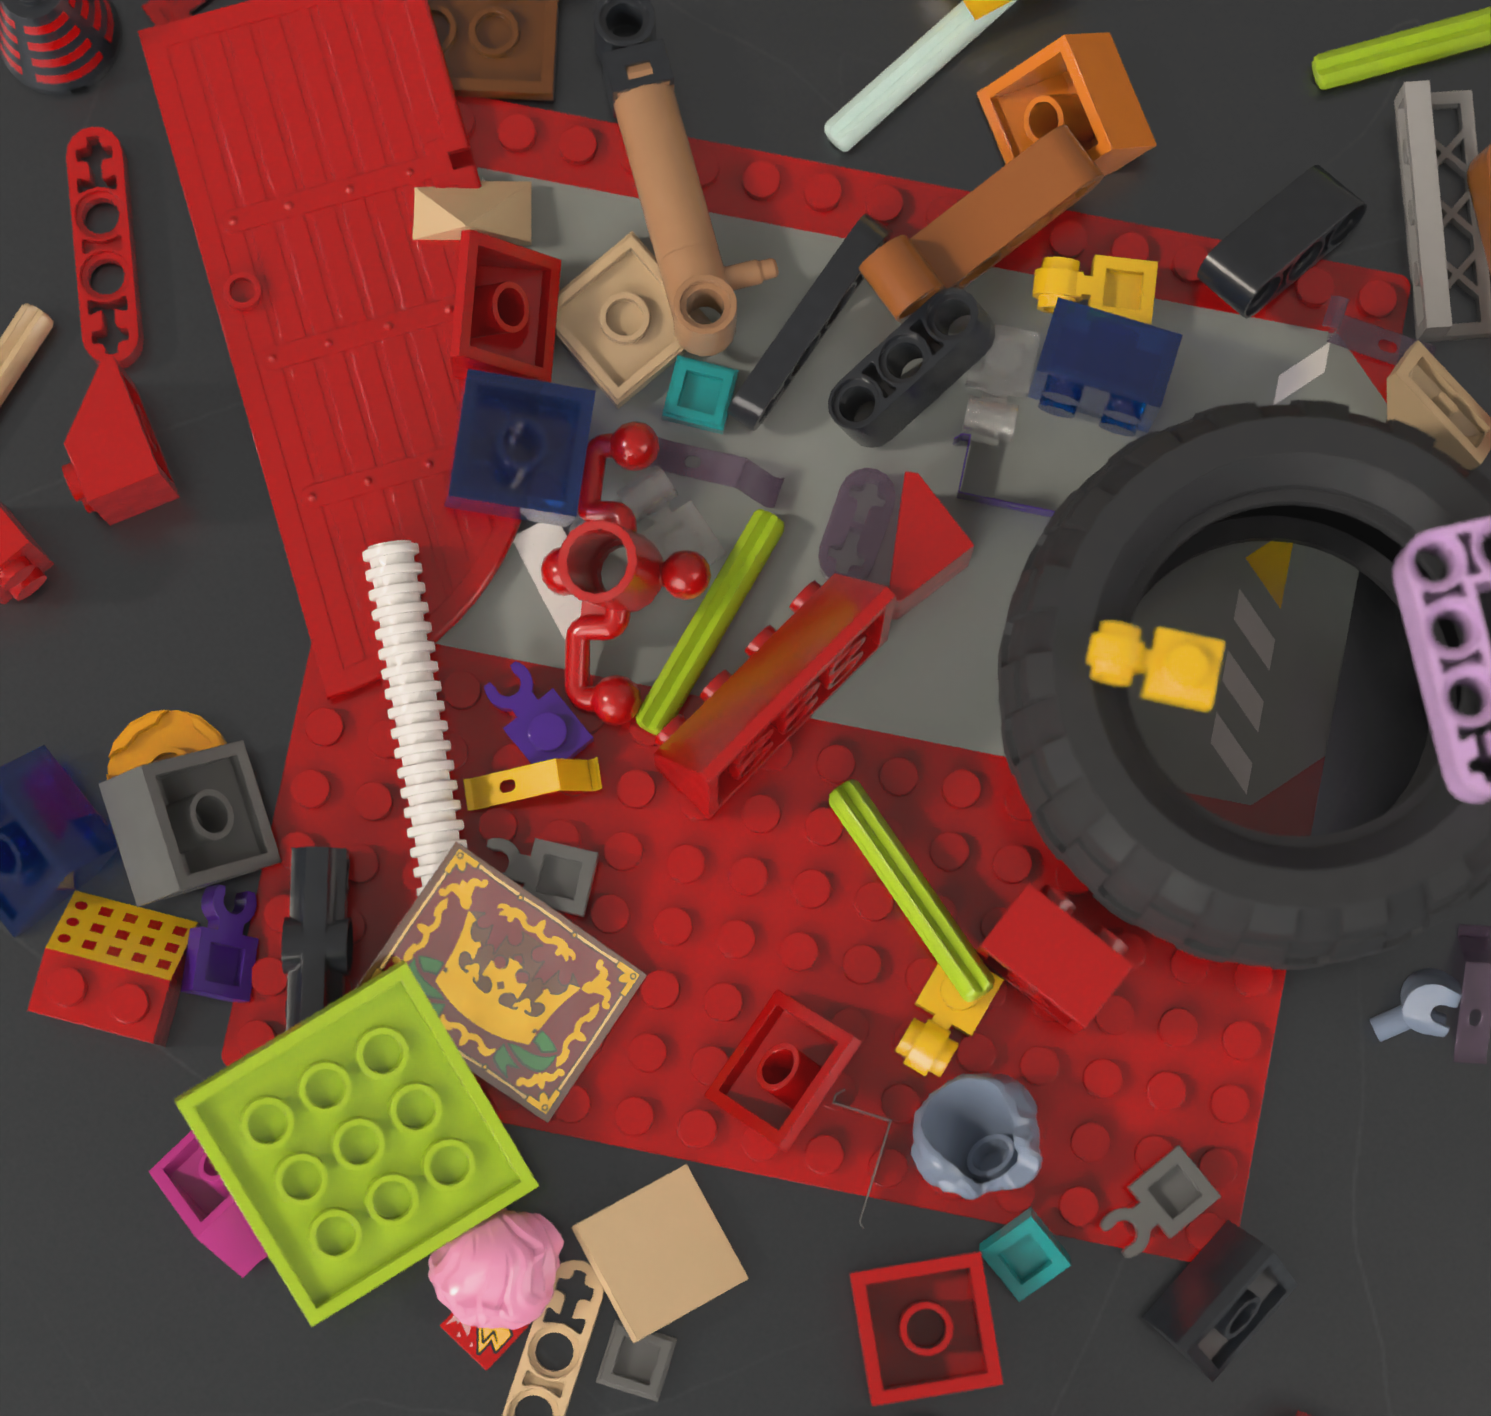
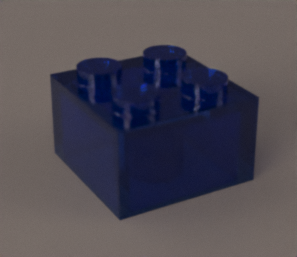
M1058 297L1027 397L1039 400L1038 408L1055 416L1074 418L1076 412L1099 418V426L1118 435L1133 437L1136 435L1137 430L1149 433L1161 409L1183 335Z
M468 369L462 386L444 507L570 527L577 517L596 391Z

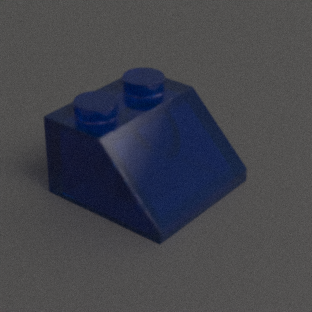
M45 745L0 767V920L15 938L66 900L75 890L77 891L95 877L118 850L115 835L106 820L98 814L72 781L69 773L57 762Z

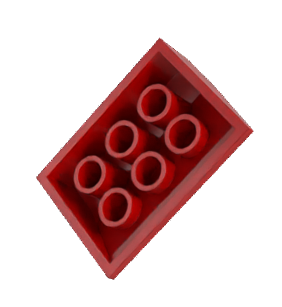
M834 573L822 586L816 580L809 583L789 606L794 614L778 630L771 624L765 627L746 647L744 652L750 658L733 675L724 669L709 682L699 696L705 703L688 719L681 714L677 715L661 730L654 740L659 746L654 752L655 766L710 818L888 640L896 595L887 586Z

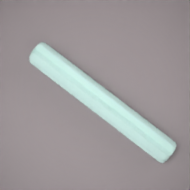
M1017 0L1003 5L976 21L964 1L959 3L826 122L824 132L828 139L841 151H849Z

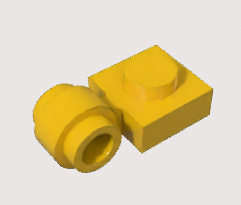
M1095 255L1092 260L1091 276H1086L1084 272H1079L1080 262L1078 260L1066 257H1045L1042 259V267L1035 270L1032 297L1038 299L1037 310L1058 315L1074 314L1076 303H1080L1082 299L1088 300L1086 322L1147 329L1152 324L1158 262Z
M1111 621L1101 622L1099 633L1091 635L1086 663L1092 666L1090 674L1092 679L1112 685L1130 686L1133 675L1141 673L1145 674L1140 698L1203 712H1209L1212 709L1225 641L1157 627L1153 632L1151 647L1146 649V645L1140 641L1141 629L1132 625Z
M938 963L914 1004L933 1015L932 1020L928 1019L926 1024L916 1018L912 1020L895 1049V1052L906 1057L903 1064L923 1076H926L929 1071L940 1077L959 1043L948 1038L951 1033L949 1031L950 1026L971 1037L1004 979L992 973L995 980L994 987L979 999L967 1002L963 1000Z

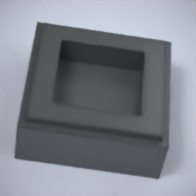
M615 1319L596 1383L658 1402L678 1338L655 1331L633 1343L621 1320Z

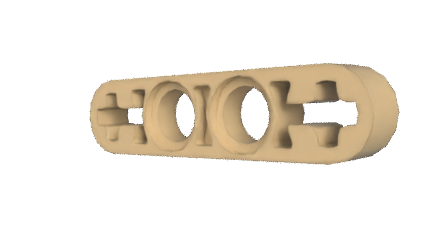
M576 1259L561 1263L556 1271L553 1297L546 1305L541 1316L532 1323L502 1416H515L516 1407L524 1397L531 1395L541 1396L546 1399L551 1405L553 1416L566 1415L604 1299L605 1290L589 1262ZM575 1270L586 1273L585 1285L594 1289L591 1300L580 1299L572 1316L573 1319L586 1320L582 1333L566 1323L545 1321L549 1307L558 1314L562 1313L566 1301V1293L557 1289L558 1281L560 1278L571 1279ZM552 1332L561 1333L568 1337L574 1350L573 1359L570 1364L558 1371L548 1370L543 1367L536 1355L539 1340L544 1335Z

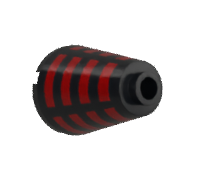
M0 0V55L14 77L25 86L49 95L73 94L71 92L73 89L84 85L89 88L96 84L109 72L115 63L122 42V27L112 0Z

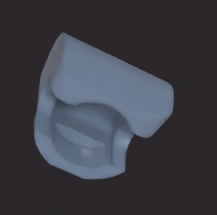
M1424 968L1412 973L1405 980L1401 988V1005L1370 1018L1371 1025L1379 1041H1385L1410 1029L1422 1034L1445 1037L1450 1029L1449 1026L1445 1025L1447 1015L1433 1008L1438 1005L1457 1008L1462 997L1460 982L1446 972L1435 968Z

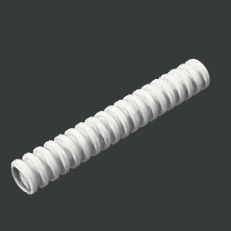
M397 540L369 546L367 550L362 552L363 561L369 562L371 565V569L366 571L365 574L366 580L374 584V589L368 593L370 601L377 603V609L372 611V618L374 621H380L381 627L375 631L376 640L383 641L384 648L378 650L379 659L385 660L387 668L381 670L382 679L389 680L390 688L384 690L385 698L393 702V708L388 709L389 719L396 720V728L391 729L392 739H399L400 747L394 749L396 759H402L403 767L397 769L398 778L405 779L406 787L400 789L401 797L409 801V807L404 809V816L412 820L413 827L407 829L408 838H415L416 847L410 849V854L412 858H418L419 867L413 869L414 877L421 878L422 887L416 889L418 897L454 843L458 842L466 849L468 847L467 841L459 838V831L464 829L463 820L456 819L455 811L461 809L460 800H453L452 791L457 790L458 786L457 781L450 780L449 771L455 769L454 761L447 760L446 752L451 750L450 740L443 739L442 732L448 730V724L446 720H440L439 714L445 710L444 701L437 700L436 693L442 690L441 682L435 681L433 673L439 670L438 662L431 661L430 653L435 651L434 642L427 640V634L432 632L431 622L424 621L423 614L429 612L428 603L422 602L420 597L421 594L426 592L425 583L418 582L417 575L423 572L422 564L414 560V556L419 553L418 543L411 542V540Z

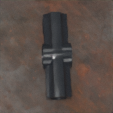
M332 847L292 848L290 916H286L284 919L281 943L282 969L284 975H288L285 1031L345 995V976L351 974L353 961V924L351 917H347L350 870L348 849Z

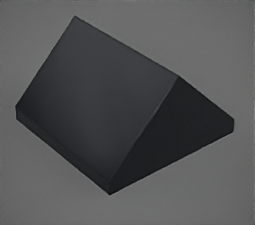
M1227 1220L1142 1318L1211 1382H1214L1298 1284L1273 1250Z

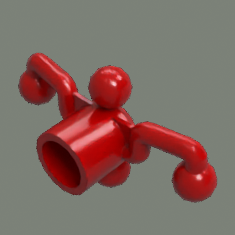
M639 421L622 424L613 433L597 435L586 444L581 457L575 499L576 510L579 516L586 522L573 529L561 547L552 549L544 557L540 568L543 582L554 594L561 596L574 595L582 601L581 616L572 621L567 629L565 638L566 695L570 702L578 709L595 712L598 718L611 725L625 724L636 716L642 703L641 694L635 682L622 675L605 677L596 686H590V640H611L623 634L629 625L631 612H637L649 605L659 593L661 587H665L667 592L675 598L682 600L694 599L699 597L708 588L712 577L707 560L694 550L676 551L663 561L657 546L644 535L637 533V521L631 508L617 501H601L607 458H613L617 465L629 471L646 469L657 459L660 450L658 437L653 428ZM625 547L628 559L625 575L618 585L607 591L602 583L601 571L603 563L610 553L618 548Z

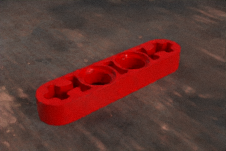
M88 127L80 130L71 138L66 153L82 340L85 350L98 365L101 360L114 356L124 369L138 360L143 351L144 342L128 160L125 149L111 131L103 127ZM100 144L106 154L112 155V158L102 160V178L108 187L117 184L116 189L96 187L93 170L87 162L82 161V158L92 155V146ZM83 187L91 188L82 192ZM110 203L116 206L119 211V220L116 226L111 231L103 234L89 231L85 223L88 211L96 204ZM115 263L123 268L125 274L122 286L116 292L108 295L95 292L91 286V276L94 270L102 264ZM128 304L126 311L117 309ZM94 307L114 309L117 328L123 335L129 336L128 340L118 343L117 353L110 354L103 344L97 343L98 339L108 336V321L102 310L93 314Z

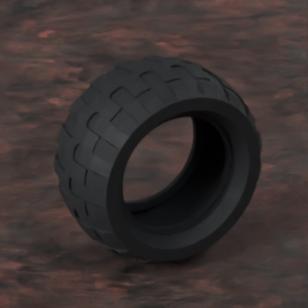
M1291 400L1289 405L1274 404L1258 407L1256 402H1246L1207 409L1195 413L1193 418L1183 423L1170 426L1160 432H1149L1135 439L1112 455L1105 465L1091 475L1077 490L1073 491L1056 509L1028 556L1009 604L998 653L997 680L999 681L998 700L1001 713L1000 729L1003 749L1011 774L1017 780L1020 792L1031 812V820L1043 842L1058 860H1062L1074 875L1094 894L1093 897L1109 912L1131 926L1135 924L1156 937L1173 943L1177 949L1199 958L1222 963L1229 961L1251 966H1269L1272 969L1300 970L1351 961L1392 949L1450 918L1490 883L1491 799L1483 803H1468L1458 799L1449 790L1444 780L1430 723L1419 765L1404 792L1384 815L1361 826L1338 833L1298 837L1273 835L1231 823L1206 810L1188 797L1172 782L1147 748L1134 718L1127 686L1112 685L1092 679L1090 677L1092 666L1086 663L1091 635L1099 633L1101 622L1111 621L1131 625L1139 602L1157 582L1172 570L1210 550L1244 542H1287L1315 548L1351 564L1372 579L1386 592L1401 611L1393 579V568L1397 557L1417 535L1428 530L1491 517V481L1479 470L1474 468L1471 473L1468 472L1455 459L1434 447L1436 439L1420 429L1396 419L1388 420L1385 423L1366 415L1349 412V405L1323 400ZM1486 538L1482 541V552L1490 563L1491 538ZM1429 553L1415 555L1414 565L1418 574L1423 579L1430 582H1441L1444 580L1445 568L1441 560ZM1491 591L1477 593L1491 646ZM1447 619L1433 620L1431 629L1435 641L1447 649L1460 648L1462 634L1458 626ZM1463 685L1451 686L1449 702L1452 708L1458 714L1466 717L1477 716L1479 700L1476 694L1470 688ZM1482 727L1467 736L1458 737L1463 742L1474 735L1475 741H1477L1487 732ZM1478 757L1468 763V769L1471 774L1482 773L1486 779L1491 775V762L1481 763Z

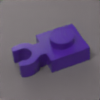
M515 661L510 665L515 676L521 682L520 689L516 694L503 696L490 682L484 686L488 699L496 708L506 712H513L516 715V718L503 729L531 764L555 758L572 759L594 741L593 736L553 688L539 700L534 695L533 678L528 669L521 663Z
M220 884L207 886L202 895L201 907L205 918L208 920V926L190 928L181 992L228 1002H250L252 967L256 961L259 939L242 934L244 924L251 920L256 911V894L251 891L236 893L234 909L230 913L224 906L226 886Z

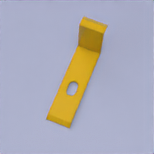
M598 757L589 760L555 758L479 777L463 779L468 811L556 791L592 792L602 789ZM514 780L516 786L513 791L503 793L500 790V784L503 781Z

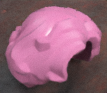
M505 1207L432 1252L428 1261L430 1267L428 1277L435 1288L438 1300L449 1308L461 1323L476 1326L477 1328L515 1330L539 1318L544 1312L546 1305L551 1301L554 1293L553 1286L556 1271L560 1267L559 1254L564 1241L556 1227L541 1214L517 1213L507 1210Z

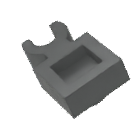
M535 838L531 856L521 854L517 847L506 839H488V849L495 852H503L509 858V866L502 874L516 883L524 884L523 888L555 911L585 917L599 858L597 852Z
M1178 1145L1127 1186V1189L1137 1199L1138 1203L1131 1209L1117 1208L1108 1212L1102 1218L1099 1226L1106 1232L1119 1221L1125 1220L1131 1223L1135 1229V1238L1121 1253L1125 1258H1132L1139 1255L1147 1247L1150 1240V1230L1156 1225L1159 1226L1168 1238H1172L1221 1196Z

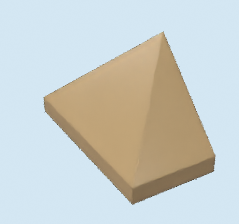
M481 181L482 186L479 189L415 187L413 240H461V231L471 229L519 246H531V181Z
M1419 340L1408 348L1387 378V421L1396 419L1420 429L1436 439L1434 447L1455 459L1465 469L1473 470L1482 464L1491 450V417Z

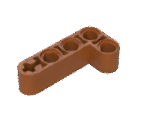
M1061 125L1028 147L913 237L908 238L906 235H900L882 245L859 266V271L895 320L902 324L939 291L953 287L964 289L1088 194L1101 182L1104 174L1068 126Z

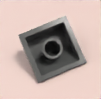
M243 740L140 765L99 783L137 907L192 892L282 862Z

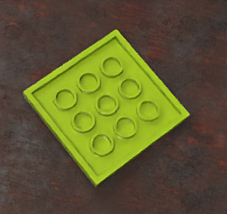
M404 960L174 1098L176 1105L311 1327L539 1186Z

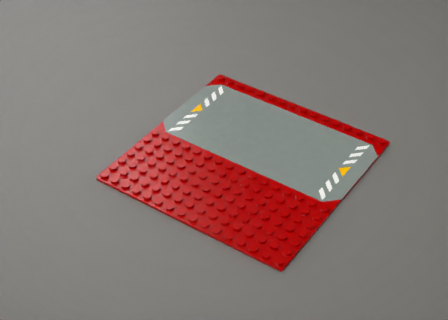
M456 96L471 148L449 155L453 170L468 165H476L480 181H531V246L522 247L562 260L559 291L631 231L635 233L655 256L618 123L488 98ZM687 137L724 267L754 259L760 261L773 258L776 260L779 274L776 278L763 281L762 284L734 291L737 300L736 333L732 343L724 351L713 356H698L687 351L683 357L739 370L734 399L747 377L851 229L865 213L893 231L889 241L900 235H906L908 238H911L969 194L970 191ZM1066 210L964 288L965 291L976 299L994 323L995 338L992 347L986 355L891 441L883 446L874 448L864 447L855 442L833 421L828 409V399L835 385L901 325V323L895 320L865 278L769 415L755 431L731 415H728L723 435L662 420V412L676 361L622 407L617 409L555 337L551 383L537 384L539 403L537 463L531 494L517 534L551 516L558 517L567 536L573 529L586 522L579 516L575 500L584 447L597 435L613 433L622 424L639 421L653 428L658 437L660 450L657 459L646 469L629 471L617 465L613 458H607L601 501H617L631 508L637 521V533L644 535L657 546L663 561L676 551L694 550L705 557L710 566L712 576L708 588L699 597L694 599L682 600L675 598L667 592L665 587H661V590L649 605L637 612H631L629 625L623 634L611 640H590V686H596L603 678L608 676H626L637 685L643 703L751 516L757 509L769 511L779 517L785 523L784 533L679 711L678 715L681 714L686 719L705 703L699 696L715 676L724 669L733 675L750 658L744 651L749 643L765 627L771 624L778 630L794 614L789 608L790 604L812 581L816 580L822 586L834 573L889 588L905 471L919 473L975 546L969 566L898 620L892 619L888 640L708 818L655 766L654 752L659 748L654 742L657 736L641 728L636 723V716L625 724L611 725L598 718L595 712L580 710L570 702L565 689V639L540 595L514 542L512 543L502 565L488 587L460 621L435 643V651L430 653L431 661L438 662L439 670L433 673L434 680L440 681L442 690L436 693L437 700L444 701L445 710L439 713L440 720H446L448 724V730L442 732L443 739L450 740L451 750L446 752L447 760L454 761L455 767L454 770L449 771L450 780L457 781L458 786L457 790L452 791L453 800H460L461 809L455 811L456 819L463 820L464 829L459 831V838L467 841V849L501 873L507 870L509 858L503 852H495L488 849V839H506L513 843L521 854L531 856L535 838L597 852L599 858L585 917L562 912L558 913L644 972L647 976L548 1123L472 1072L501 1123L866 1196L889 1122L832 1104L835 1094L845 1089L844 1092L836 1096V1103L892 1120L868 1197L1004 1225L1031 1207L1054 1235L1124 1249L1135 1238L1133 1225L1128 1221L1122 1220L1117 1222L1113 1228L1104 1232L1099 1226L1102 1218L1114 1209H1131L1137 1204V1199L1127 1189V1186L1175 1146L1179 1145L1221 1197L1172 1238H1168L1159 1226L1156 1225L1150 1230L1149 1243L1142 1252L1191 1262L1227 1220L1240 1227L1286 969H1272L1269 966H1251L1229 961L1222 963L1199 958L1177 949L1173 943L1156 937L1135 924L1131 926L1100 904L1093 897L1094 894L1074 875L1062 860H1058L1043 842L1031 820L1032 815L1020 792L1015 776L1011 774L1004 753L1000 729L1001 713L998 700L999 681L997 676L998 653L1011 598L1028 556L1038 542L1051 517L958 499L957 493L968 442L960 441L955 445H952L953 439L961 433L971 434L960 488L961 492L1056 511L1073 491L1077 490L1091 475L1105 465L1112 455L1128 443L1149 432H1160L1170 426L1183 423L1193 418L1195 413L1217 406L1256 402L1259 407L1274 404L1289 405L1291 400H1323L1349 405V412L1366 415L1386 423L1387 378L1397 365L1411 287L1409 280L1401 274L1321 259L1258 313L1245 319L1197 278L1200 265L1221 240ZM1095 255L1158 262L1152 324L1147 329L1086 322L1088 300L1082 299L1080 303H1076L1074 314L1058 315L1037 310L1038 299L1032 297L1035 270L1042 267V259L1045 257H1066L1078 260L1080 262L1079 272H1084L1086 276H1091L1092 260ZM699 307L712 323L721 317L720 313L713 308ZM966 315L956 319L950 326L948 335L962 332L969 324L971 316ZM923 358L914 359L909 362L902 371L901 379L915 375L921 368ZM875 401L866 402L860 406L855 414L854 422L863 421L869 417L874 410ZM1252 541L1232 544L1210 550L1175 568L1157 582L1137 605L1131 625L1142 630L1140 641L1146 645V649H1150L1153 632L1157 627L1225 641L1213 705L1209 712L1140 698L1145 674L1133 675L1131 685L1127 686L1130 705L1137 727L1158 765L1188 797L1213 814L1231 823L1263 833L1292 837L1311 836L1359 570L1351 564L1315 548L1294 543ZM625 547L618 548L610 553L603 563L601 576L602 583L607 591L618 585L625 575L628 564ZM312 643L271 825L282 862L263 868L261 871L256 894V911L251 918L247 935L259 939L256 961L252 967L250 1002H233L221 1054L222 1061L226 1066L282 1034L286 1029L285 1006L288 975H284L282 969L281 943L283 922L286 916H290L292 848L332 847L349 850L350 870L347 917H351L353 924V961L351 974L345 976V995L357 987L417 899L416 889L422 887L421 878H415L413 872L414 868L419 867L418 858H412L410 854V849L416 847L415 838H408L407 829L413 827L412 820L404 816V809L409 807V801L402 798L400 789L406 787L405 779L398 778L397 769L403 767L402 759H396L394 749L400 747L399 739H392L391 729L396 728V720L389 719L388 709L393 708L392 700H387L384 690L390 688L389 680L381 678L353 692L328 700ZM517 661L530 672L534 681V695L538 700L553 688L593 736L594 741L572 759L589 760L598 757L602 789L592 792L556 791L468 811L463 779H470L531 764L503 729L516 718V715L513 712H506L496 708L488 699L484 686L490 682L503 696L516 694L520 689L521 682L515 676L510 665ZM512 779L503 781L500 784V790L503 793L513 791L516 786L515 781ZM855 779L859 781L975 950L982 944L1028 883L1038 891L1044 884H1048L1076 906V909L1070 916L1091 931V929H1094L1099 924L1122 940L1129 947L1123 957L1134 964L1133 968L1089 1025L1077 1034L1071 1032L1004 979L971 1037L950 1026L949 1031L951 1033L948 1038L959 1043L942 1075L938 1077L928 1071L926 1076H923L903 1064L906 1057L895 1052V1049L914 1018L925 1024L928 1019L932 1020L933 1015L914 1004L938 962L829 805V794L848 780ZM516 883L523 888L524 884ZM988 967V969L990 970V972H992V973H994L995 975L1001 977V976L998 975L996 972H994L991 968ZM776 989L862 1042L787 1153L704 1096ZM1002 1073L1019 1081L1029 1091L1037 1105L1036 1120L1040 1130L1039 1150L1043 1159L1036 1177L1023 1188L988 1191L975 1199H965L957 1193L943 1192L939 1187L932 1186L917 1170V1166L911 1156V1148L914 1143L913 1124L915 1112L928 1099L930 1093L942 1087L948 1080L954 1079L961 1074Z

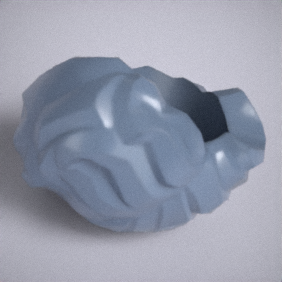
M1002 1073L961 1074L954 1079L948 1080L942 1087L930 1093L928 1099L915 1112L913 1124L914 1143L911 1148V1156L917 1166V1170L932 1186L939 1187L943 1192L957 1193L965 1199L978 1198L988 1191L1023 1188L1036 1177L1042 1165L1043 1158L1039 1150L1040 1130L1036 1120L1037 1105L1029 1091L1019 1081Z

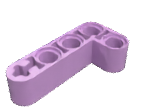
M1491 517L1428 530L1417 535L1397 557L1393 568L1394 584L1444 780L1449 790L1458 799L1468 803H1483L1491 799V775L1485 779L1482 773L1471 774L1468 769V763L1478 757L1481 763L1491 762V646L1477 593L1491 591V563L1486 560L1482 552V541L1486 538H1491ZM1429 553L1441 560L1445 568L1444 580L1441 582H1430L1423 579L1415 568V555ZM1447 619L1457 625L1462 634L1461 647L1458 649H1447L1439 645L1432 635L1431 625L1433 620ZM1463 685L1470 688L1476 694L1479 700L1477 716L1466 717L1458 714L1452 708L1449 702L1451 686ZM1482 727L1486 729L1487 733L1477 741H1475L1474 735L1463 742L1459 740L1458 736H1467Z

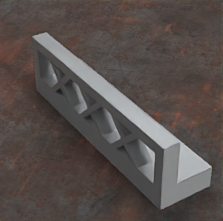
M1430 80L1404 82L1394 100L1416 341L1432 342L1491 338L1489 268L1467 184L1469 164L1478 155L1472 90L1431 93ZM1457 108L1459 133L1445 148L1435 139L1432 110ZM1459 144L1461 145L1462 161L1452 153ZM1443 162L1464 179L1465 194L1452 208L1444 203L1440 197L1438 168ZM1465 204L1468 222L1458 214ZM1448 223L1470 240L1471 254L1458 269L1446 260L1443 229ZM1471 264L1473 282L1463 275ZM1454 284L1475 300L1477 322L1452 324L1449 289Z

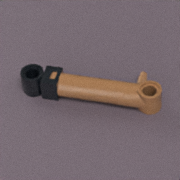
M600 0L593 13L595 52L602 62L603 81L613 116L617 118L673 317L674 335L679 345L689 353L698 356H713L724 351L732 343L736 333L737 300L734 291L759 285L765 280L776 278L779 274L778 266L775 259L768 258L760 261L756 259L724 267L674 92V75L663 38L656 40L655 9L650 0ZM619 25H631L639 30L630 37H619L611 32ZM699 307H709L720 313L721 317L711 324H700L692 320L689 314Z

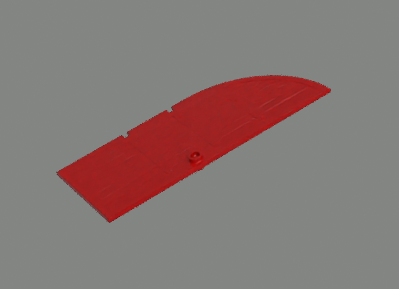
M248 0L138 30L328 700L353 692L382 678L381 670L387 668L386 661L380 660L378 650L384 648L383 641L376 640L375 631L381 627L380 621H374L372 618V611L377 609V603L369 599L368 592L374 589V584L366 580L365 572L371 569V565L369 562L363 561L362 552L367 550L369 546L389 541L411 540L413 543H418L419 553L414 556V560L422 564L423 572L417 575L418 582H424L426 592L421 594L420 597L421 601L427 602L429 612L423 614L424 621L431 622L432 632L427 634V640L433 641L435 644L476 603L502 565L524 517L536 470L539 446L537 384L453 377L450 353L460 240H413L415 187L479 189L482 186L476 165H468L453 170L449 155L469 150L471 147L428 0Z

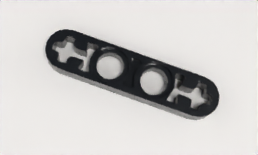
M867 213L857 221L735 395L727 411L729 415L753 431L763 423L863 281L864 276L859 271V266L868 256L889 241L893 233L891 229Z

